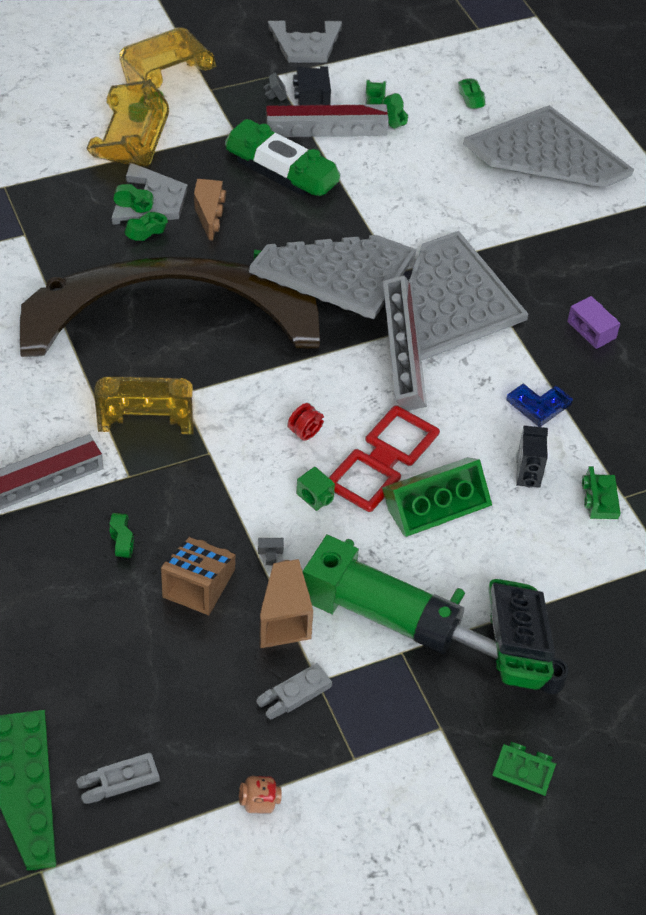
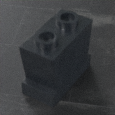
M320 66V69L297 67L296 75H293L294 99H298V105H330L331 86L328 66Z
M523 426L517 453L516 486L528 488L541 487L548 459V428Z

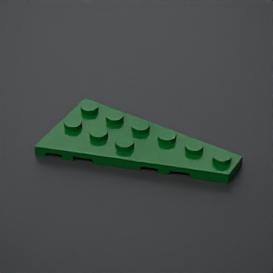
M45 710L0 715V809L27 871L56 867Z

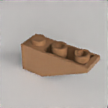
M197 179L194 191V208L209 240H213L215 232H219L220 219L218 217H222L223 205L221 203H225L226 190L222 189V181Z

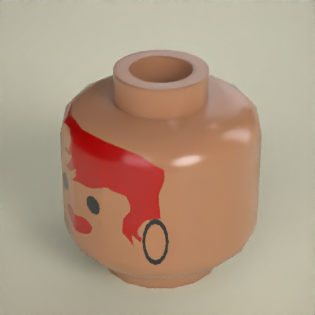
M250 776L246 779L245 783L240 784L239 803L240 806H244L248 813L269 814L273 812L276 804L281 803V787H276V782L272 777Z

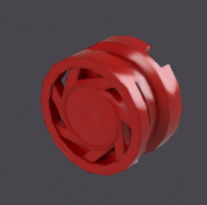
M304 403L292 413L287 427L293 433H296L301 440L306 441L319 432L324 423L322 420L324 415L317 411L310 403Z

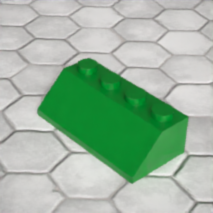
M467 457L382 487L388 511L404 537L492 506L481 461L476 458Z

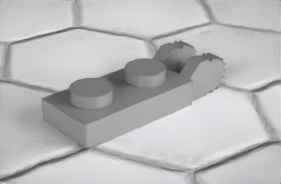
M316 663L275 686L273 689L267 690L258 697L256 702L259 706L264 707L275 700L279 701L269 707L265 713L271 720L285 712L289 713L330 689L332 681L319 664Z
M147 753L98 768L95 772L81 776L76 782L81 789L95 786L101 782L102 786L82 794L83 803L89 804L100 801L104 797L108 798L159 782L160 778L152 754Z

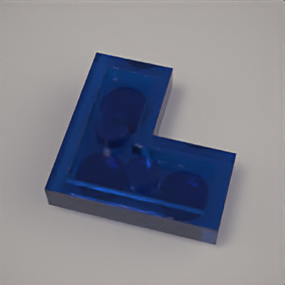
M524 383L508 393L506 401L538 427L543 426L571 406L573 400L557 386L539 396Z

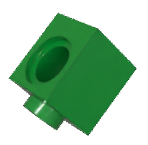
M314 466L297 479L296 494L315 511L323 506H328L333 501L335 483L317 467Z

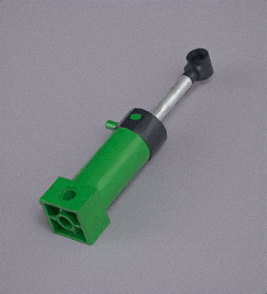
M326 534L303 570L312 606L333 615L339 605L413 639L414 642L441 654H445L453 640H456L493 658H498L496 641L461 626L465 608L459 605L465 595L464 590L461 588L455 590L450 601L436 594L433 595L358 561L359 548L354 546L353 540L346 539L344 542ZM553 658V675L556 677H552L540 688L548 694H557L562 691L569 671L567 664L563 660Z

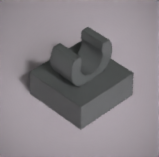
M275 72L269 76L270 83L264 86L266 90L265 95L269 100L277 96L280 101H283L287 98L286 87Z
M258 538V554H266V565H273V563H276V554H283L284 538Z

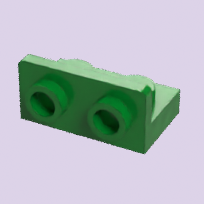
M588 466L586 475L582 476V489L586 490L584 506L585 509H589L590 519H619L621 512L615 475H596L594 466Z
M511 742L510 746L503 744L492 776L545 796L556 764L551 762L553 757L541 752H537L536 756L525 752L526 747Z

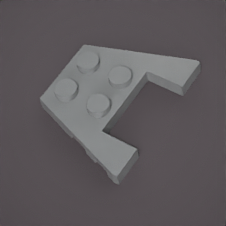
M268 21V29L272 31L275 41H278L280 50L288 63H327L333 49V44L342 29V21H325V33H286L285 21Z
M130 163L126 175L127 182L146 184L144 190L150 191L154 196L152 209L148 212L161 213L168 220L179 219L188 191L187 184ZM116 205L112 215V224H120V221L140 219L148 212H135L130 207Z

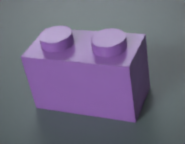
M592 296L572 305L570 308L567 322L595 349L617 338L620 322Z

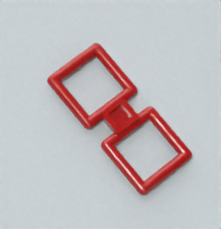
M397 405L393 406L365 437L368 444L376 447L371 454L368 455L359 449H354L329 476V479L335 483L334 493L363 510L372 512L385 498L382 487L394 484L401 479V474L392 469L398 461L407 466H412L438 437L440 429ZM397 416L428 433L409 455L378 438ZM357 460L389 477L369 501L337 483Z

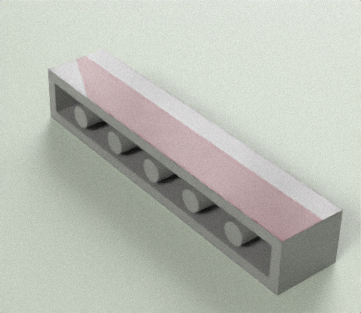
M386 104L266 106V124L270 126L271 131L283 137L387 136L388 113Z
M403 275L383 281L395 397L401 408L411 411L427 407L414 293L409 281Z
M88 434L78 437L60 446H55L47 451L31 455L26 459L0 468V510L104 469L102 453L92 436Z

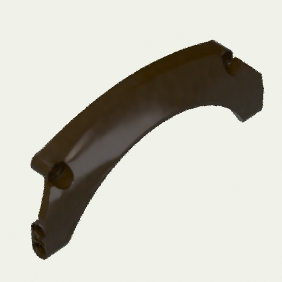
M158 257L123 261L87 269L61 278L53 277L46 283V288H40L22 303L20 315L21 357L45 356L61 330L85 307L117 289L149 280L189 279L210 283L235 292L265 311L283 329L294 346L299 349L319 348L318 307L316 305V297L302 294L286 286H280L268 279L259 278L257 275L249 273L250 266L245 264L191 257Z

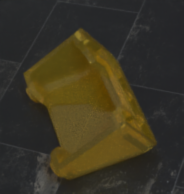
M181 27L125 46L119 54L127 87L147 93L158 89L162 85L163 77L161 70L185 61L187 66L196 65L201 70H209L216 67L213 54L189 30Z
M151 79L111 86L106 99L108 106L114 112L103 141L99 137H93L90 139L86 149L94 158L129 165L133 163L141 167L148 166L152 161L169 115L168 102Z
M108 376L100 378L96 382L94 397L98 432H110V427L114 422L123 423L124 414L170 415V425L177 423L181 427V434H193L195 400L190 381L181 378Z

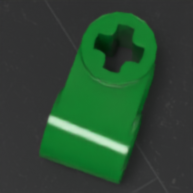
M367 80L365 105L383 104L386 81L378 83Z

